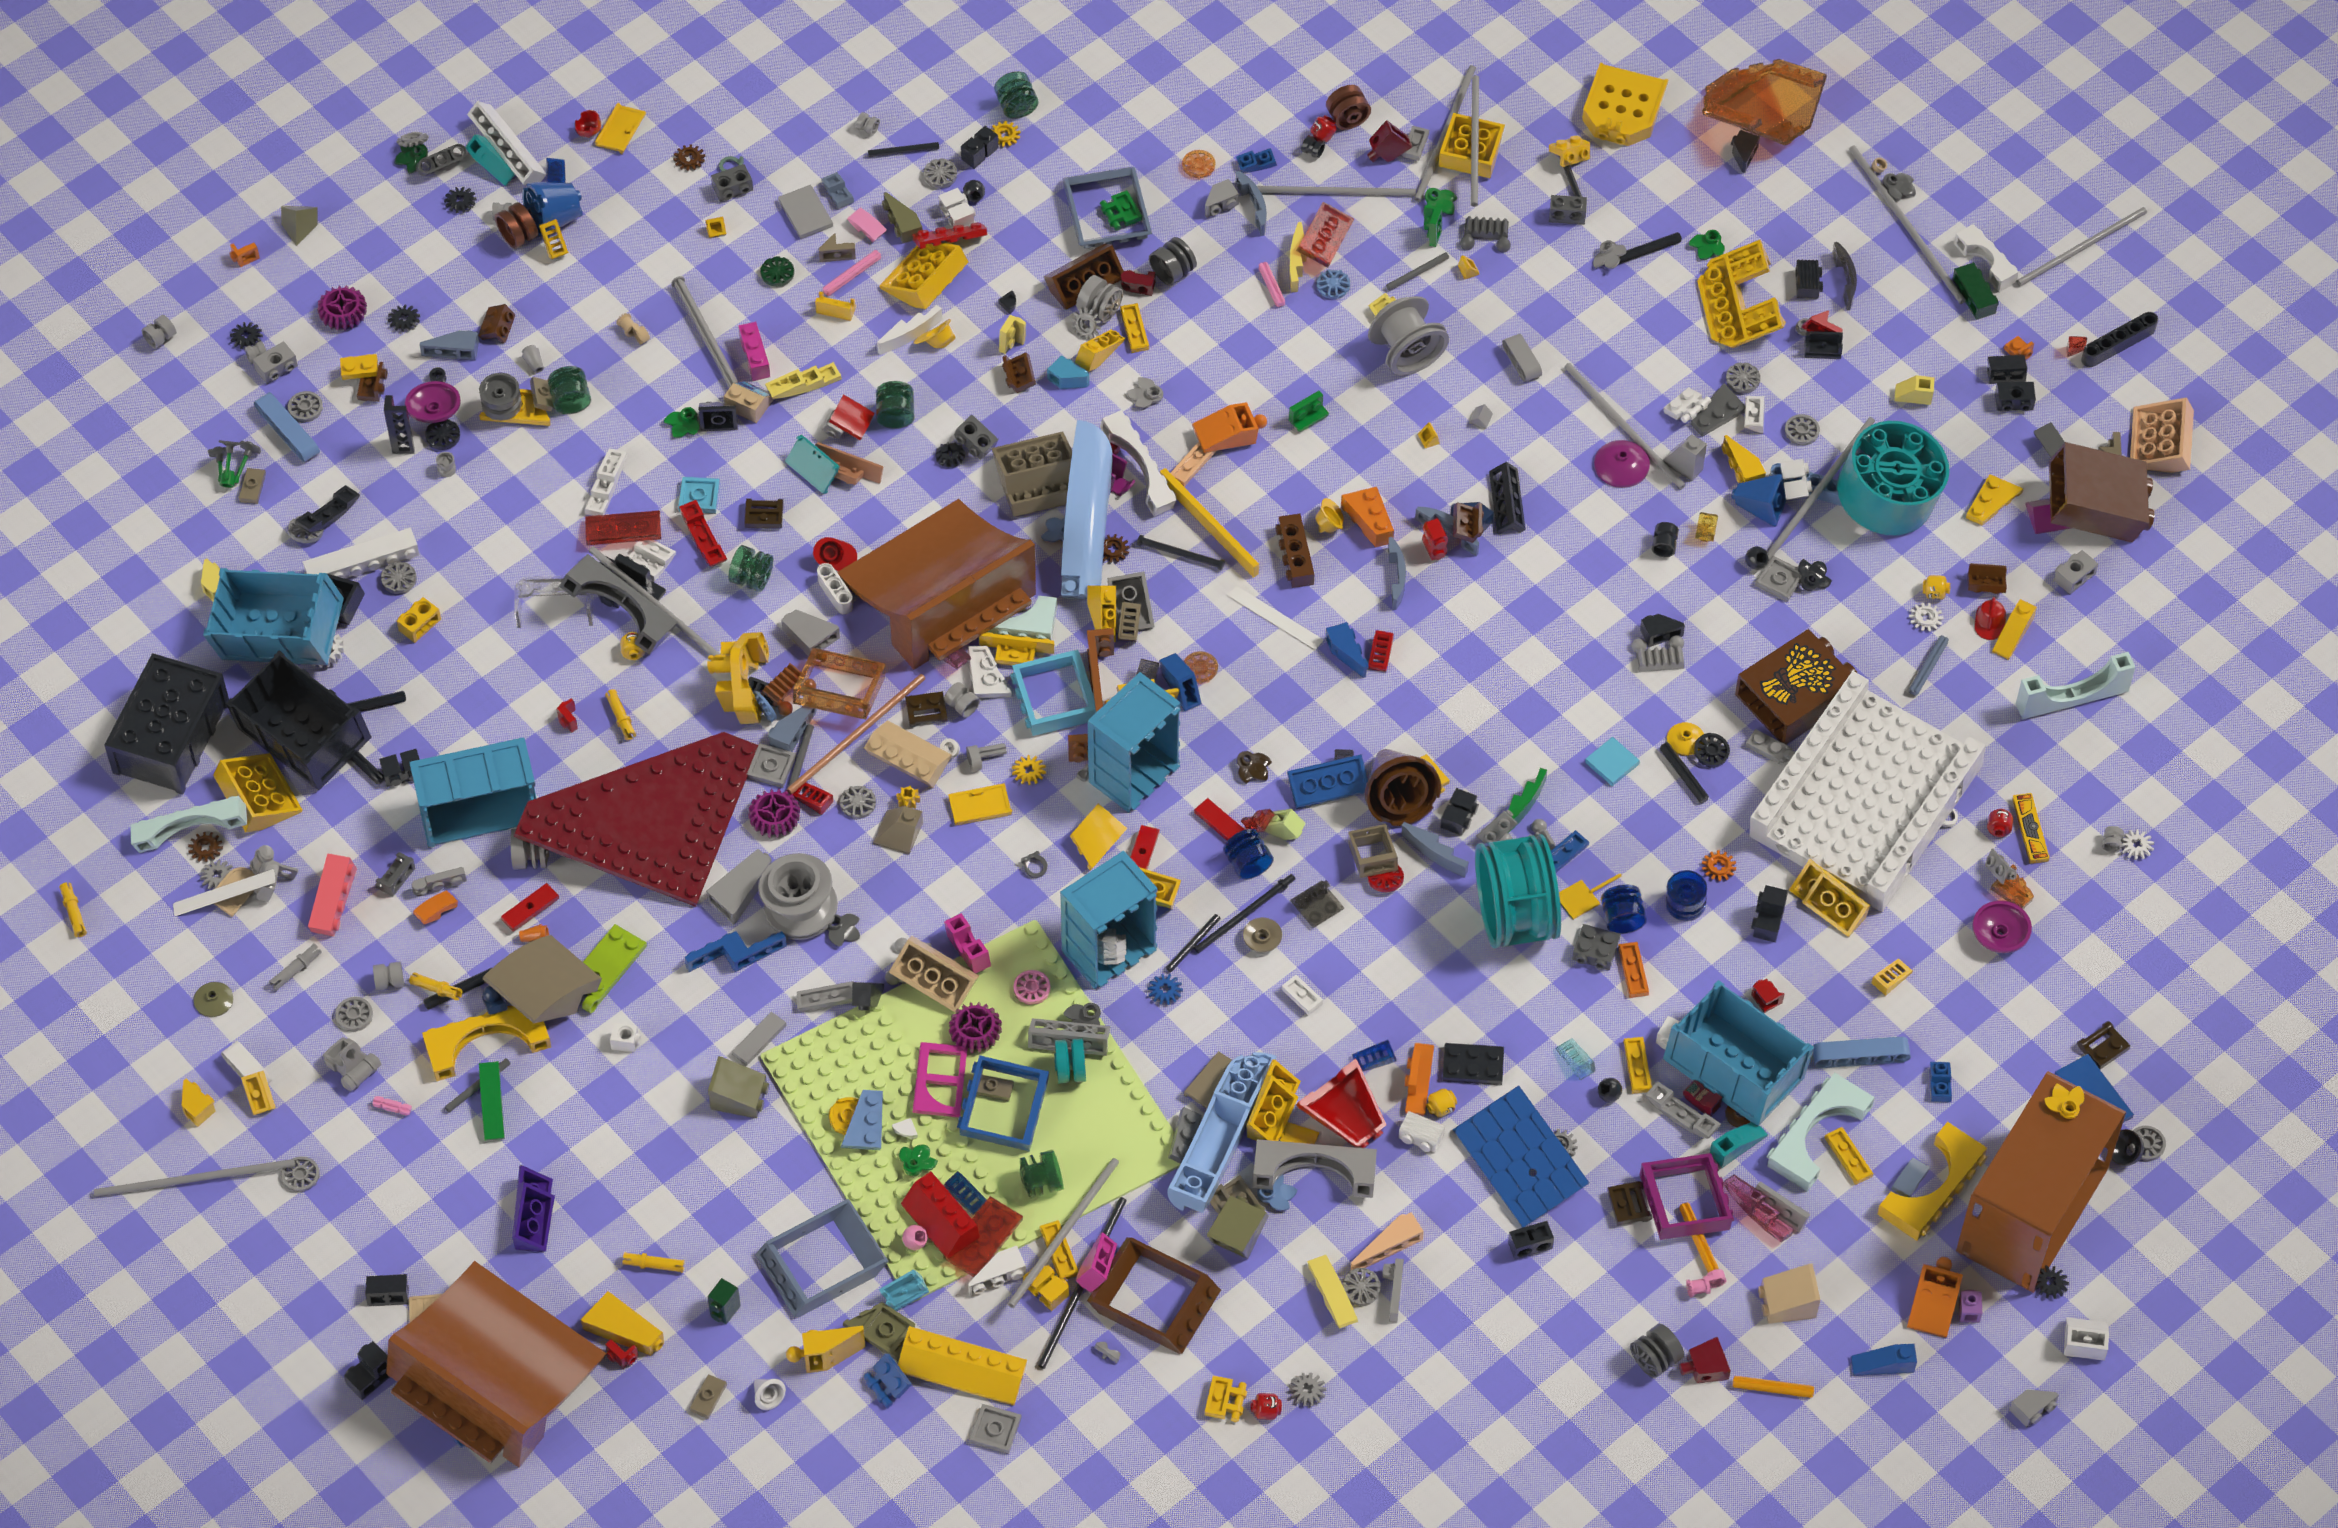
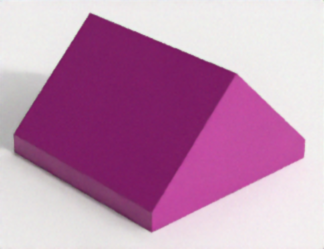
M2050 499L2025 503L2035 534L2071 529L2070 527L2051 523Z

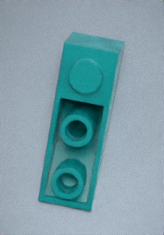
M475 134L465 146L470 155L504 186H507L515 176V173L486 137Z
M1750 1122L1726 1132L1713 1141L1710 1153L1713 1159L1723 1168L1766 1138L1768 1134L1760 1125L1756 1126Z

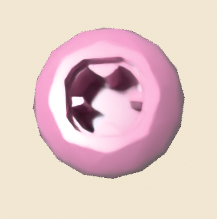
M911 1225L904 1230L902 1240L908 1249L915 1251L926 1245L928 1235L923 1227Z

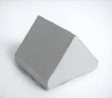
M1485 404L1475 408L1469 423L1487 428L1493 413Z

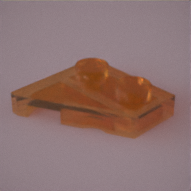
M2014 864L2010 866L2012 869L2017 870ZM2018 874L2014 880L2005 879L2004 884H2001L1997 879L1990 888V890L2006 901L2012 902L2022 909L2031 903L2034 898L2032 891L2026 886L2023 877L2020 878Z

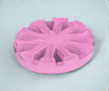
M1037 970L1022 972L1014 981L1016 998L1028 1005L1042 1003L1050 993L1048 977Z

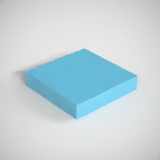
M682 477L679 506L697 500L703 513L716 514L720 480L714 478Z
M1611 737L1589 755L1585 763L1611 786H1614L1636 768L1640 760L1614 737Z

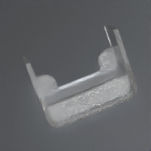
M565 575L523 577L515 585L514 605L517 628H521L522 598L529 596L570 595L559 587ZM580 594L579 596L587 595L586 609L589 626H593V594Z

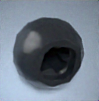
M970 180L965 183L963 193L968 201L978 202L985 195V187L978 180Z
M1759 546L1750 548L1745 555V562L1750 568L1755 570L1762 569L1769 561L1767 551Z
M1604 1078L1598 1085L1597 1093L1605 1102H1615L1622 1094V1085L1615 1078Z

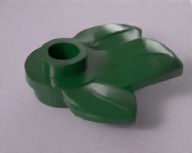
M424 144L413 145L412 147L400 146L402 152L396 156L394 163L396 165H407V171L411 174L416 171L417 162L428 156V149Z

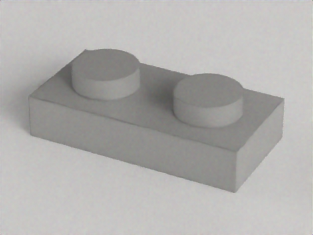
M1412 126L1408 136L1412 148L1403 153L1402 157L1419 161L1430 130Z

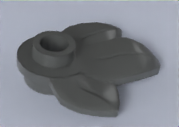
M1889 173L1884 176L1883 185L1893 199L1899 201L1902 195H1916L1915 187L1911 184L1914 179L1910 175Z
M853 914L834 915V921L832 924L829 923V928H827L829 939L834 945L840 947L844 941L853 942L860 939V933L855 927L860 920L859 917Z
M1087 1003L1084 1006L1074 1004L1064 1012V1016L1071 1019L1074 1023L1100 1025L1099 1017L1101 1010L1095 1003ZM1092 1010L1095 1013L1094 1015L1089 1016L1087 1012Z

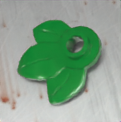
M1429 188L1425 192L1427 205L1442 208V213L1454 214L1453 202L1458 199L1456 194L1447 189L1439 190L1437 188Z
M1708 230L1704 235L1697 234L1689 242V246L1698 248L1697 253L1701 260L1709 259L1713 254L1716 256L1723 255L1725 251V246L1721 242V235L1717 230Z
M685 407L681 412H672L664 419L665 424L673 426L672 435L674 438H681L687 433L695 435L700 428L697 421L698 414L691 407Z
M917 1145L913 1150L903 1147L899 1153V1159L904 1163L903 1169L909 1176H918L922 1170H932L938 1163V1160L930 1157V1148L927 1145Z

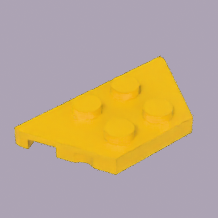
M520 389L522 406L514 417L500 421L491 419L484 412H481L479 415L480 420L545 426H550L551 424L546 410L534 407L532 391L527 389Z

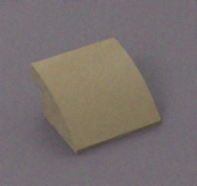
M1063 431L992 448L999 478L1013 517L1066 505L1072 449Z
M552 935L541 937L518 948L497 963L483 977L485 982L533 1023L576 1014L583 994L596 992L602 979Z

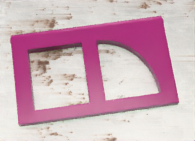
M920 1043L913 1113L949 1117L960 1116L967 1049L963 1050L962 1046ZM929 1053L961 1056L959 1075L928 1074ZM926 1083L957 1086L955 1107L936 1101L928 1092Z

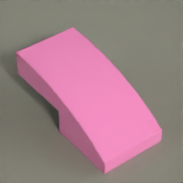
M859 208L847 218L858 232L862 231L872 243L887 231L877 219L862 208Z

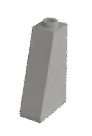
M757 849L706 890L707 901L733 925L738 921L758 892L760 877L766 867L771 864V857Z

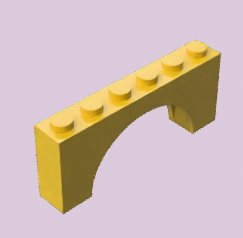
M510 1005L507 1006L508 1009L506 1011L492 1015L486 1012L477 1017H468L460 1022L448 1023L446 1026L431 1028L426 1032H422L436 1081L456 1076L455 1062L461 1050L474 1039L487 1034L505 1033L516 1036L529 1046L532 1053L551 1048L550 1038L544 1021L533 1023L518 1009Z
M1948 1121L1938 1132L1934 1145L1944 1154L1948 1163L1949 1174L1945 1182L1934 1192L1921 1197H1904L1890 1191L1879 1205L1877 1215L1916 1241L1921 1236L1925 1237L1928 1234L1931 1223L1933 1221L1936 1223L1939 1220L1944 1207L1948 1208L1953 1202L1952 1197L1955 1194L1961 1193L1965 1186L1964 1182L1967 1179L1970 1181L1976 1173L1975 1169L1977 1166L1981 1167L1987 1159V1156H1985L1987 1147Z

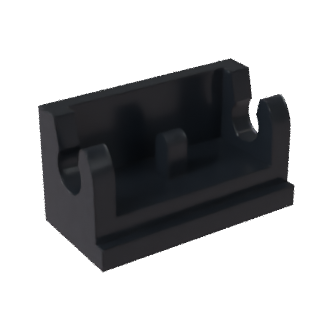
M1806 331L1804 358L1841 359L1843 332Z
M2024 355L1990 356L1987 358L1989 384L1997 382H2026L2028 368Z
M407 1274L366 1276L365 1295L367 1306L408 1304L409 1285H407Z

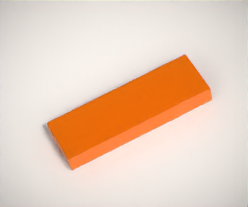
M1638 942L1618 944L1629 998L1648 996L1649 988Z

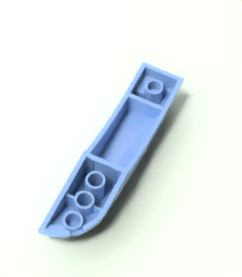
M1077 420L1062 553L1061 596L1070 599H1087V585H1101L1105 529L1111 489V444L1100 428L1082 420Z
M1253 1052L1250 1056H1238L1227 1066L1213 1093L1190 1147L1168 1188V1198L1178 1209L1183 1211L1186 1206L1204 1213L1244 1134L1272 1059L1276 1060L1277 1056Z

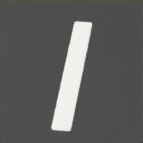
M1235 586L1228 594L1230 598L1313 649H1317L1324 641L1316 634L1238 586Z
M274 869L175 902L173 904L174 916L275 883Z

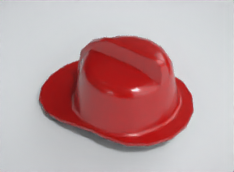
M825 537L817 541L813 547V556L816 562L820 565L824 563L831 564L837 571L857 561L856 549L845 541Z
M1995 597L1982 603L1976 611L1975 631L1981 638L1986 640L1999 638L2006 623V610L2002 603L1996 601Z

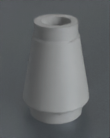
M535 345L525 347L522 350L523 359L534 373L543 371L544 367L539 349Z

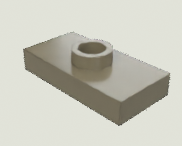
M532 377L530 385L534 407L551 412L554 407L549 381Z
M247 468L239 496L240 502L258 504L266 476L265 470Z
M982 1075L977 1095L1009 1101L1014 1081Z
M708 1374L690 1407V1411L709 1419L727 1386V1382Z

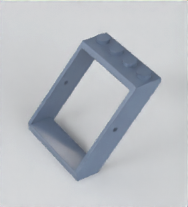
M1135 167L1063 178V185L1080 246L1084 245V248L1095 247V243L1113 244L1112 241L1119 240L1120 243L1128 242L1132 237H1137V240L1146 239L1148 235L1152 234ZM1131 175L1145 230L1084 240L1070 185Z
M849 1199L766 1241L755 1254L794 1317H801L875 1278L889 1262ZM834 1221L864 1269L807 1298L777 1250Z

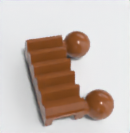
M789 663L773 681H770L768 686H765L761 695L763 697L766 695L773 701L772 705L778 707L780 715L788 716L792 713L793 706L790 702L782 701V699L799 683L805 693H812L816 690V682L813 679H806L801 671Z

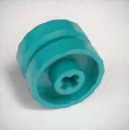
M1083 1038L1072 1039L1071 1052H1068L1065 1040H1055L1054 1063L1058 1084L1069 1083L1070 1070H1073L1075 1082H1086Z

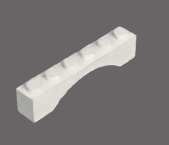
M1122 410L1104 417L1100 428L1107 436L1109 442L1128 452L1143 472L1146 482L1145 503L1155 517L1173 509L1176 502L1175 493L1167 486L1166 478L1160 474L1156 462L1149 456L1147 447L1141 443L1140 436L1132 428L1129 417Z

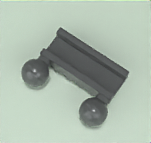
M1468 216L1465 219V234L1460 241L1461 247L1465 250L1472 249L1475 245L1473 238L1498 240L1496 247L1500 252H1507L1511 247V243L1508 240L1509 221L1506 218L1501 221L1499 218L1493 220L1490 217L1486 220L1485 217L1479 219L1476 216L1472 219L1471 216Z

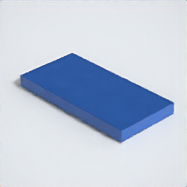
M1362 754L1287 771L1296 809L1364 794L1368 782Z
M2089 1054L2055 1071V1075L2126 1111L2123 1123L2133 1118V1112Z

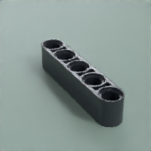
M2145 312L2088 343L2083 350L2082 364L2086 367H2094L2153 335L2157 327L2158 316L2153 312Z

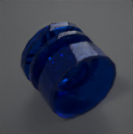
M1245 829L1236 833L1223 846V852L1232 864L1235 873L1243 880L1261 875L1274 861L1272 853L1264 845V840L1256 829Z
M1690 870L1679 871L1670 877L1666 886L1665 902L1666 909L1671 916L1681 921H1693L1703 914L1707 903L1708 890L1704 878L1697 872Z
M1629 884L1617 885L1609 888L1601 895L1600 900L1605 913V922L1610 932L1619 934L1631 933L1646 924L1647 916L1642 905L1643 899L1639 887Z

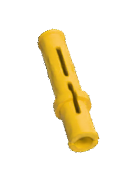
M615 689L608 690L609 694L606 692L605 697L616 717L617 726L621 728L626 740L634 739L633 737H636V732L632 727V720L630 716H627Z
M67 882L59 886L64 900L62 902L67 909L75 937H78V935L83 937L87 934L78 908L77 903L79 901L73 892L72 884L69 882L67 885Z
M415 972L412 973L413 975H410L409 983L433 991L438 996H446L456 1001L462 997V989L450 986L448 982L436 981Z
M624 1252L623 1258L626 1259L622 1261V1265L639 1266L640 1269H645L646 1267L683 1273V1265H685V1260L647 1256V1253L640 1255Z

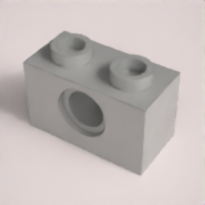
M284 341L253 358L255 370L266 384L278 379L298 366L296 355Z
M2083 550L2077 554L2074 553L2065 564H2060L2055 569L2054 582L2068 594H2072L2096 574L2098 563Z

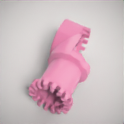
M1722 1269L1713 1270L1706 1276H1703L1702 1279L1686 1280V1287L1689 1289L1687 1292L1690 1298L1696 1294H1710V1288L1721 1287L1720 1285L1723 1286V1283L1726 1284L1727 1281Z

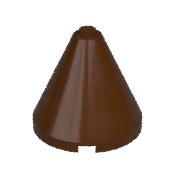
M1383 749L1375 757L1365 788V801L1368 809L1378 821L1389 822L1392 826H1402L1403 822L1408 824L1417 822L1434 808L1433 803L1436 798L1440 797V777L1435 768L1428 761L1420 757Z

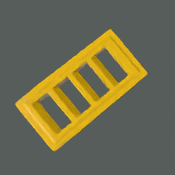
M557 219L539 225L550 259H555L569 253ZM554 225L555 229L546 232L545 228ZM556 232L557 235L548 238L547 235H550V234ZM558 239V241H559V242L550 244V242L553 241V240ZM559 245H560V247H561V248L556 249V250H554V251L552 250V248H554V247H556V246H559Z
M1898 958L1878 972L1872 978L1871 984L1886 996L1905 980L1913 970ZM1897 966H1899V967H1900L1901 969H1903L1905 972L1902 973V972L1897 968ZM1892 970H1894L1896 973H1898L1899 976H1897L1896 974H1894V973L1892 972Z

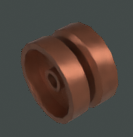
M1346 85L1338 88L1326 101L1327 110L1336 122L1337 127L1342 130H1349L1361 125L1371 114V107L1359 86Z
M520 202L509 206L508 211L502 210L495 214V222L501 235L513 249L524 245L525 240L530 241L538 236V230L532 216Z

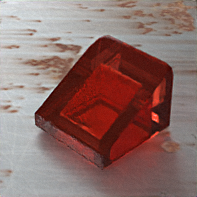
M2069 336L2066 347L2067 357L2082 352L2086 346L2087 337Z

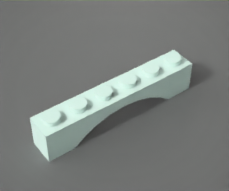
M232 796L228 799L213 801L202 806H194L183 811H175L174 813L157 816L153 819L141 820L138 823L130 824L131 845L139 853L157 849L173 834L194 825L214 824L227 829L247 825L246 804L239 796Z

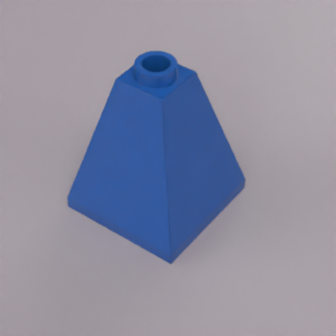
M1781 474L1740 483L1737 485V488L1732 490V499H1735L1737 506L1776 527L1787 501L1783 477Z

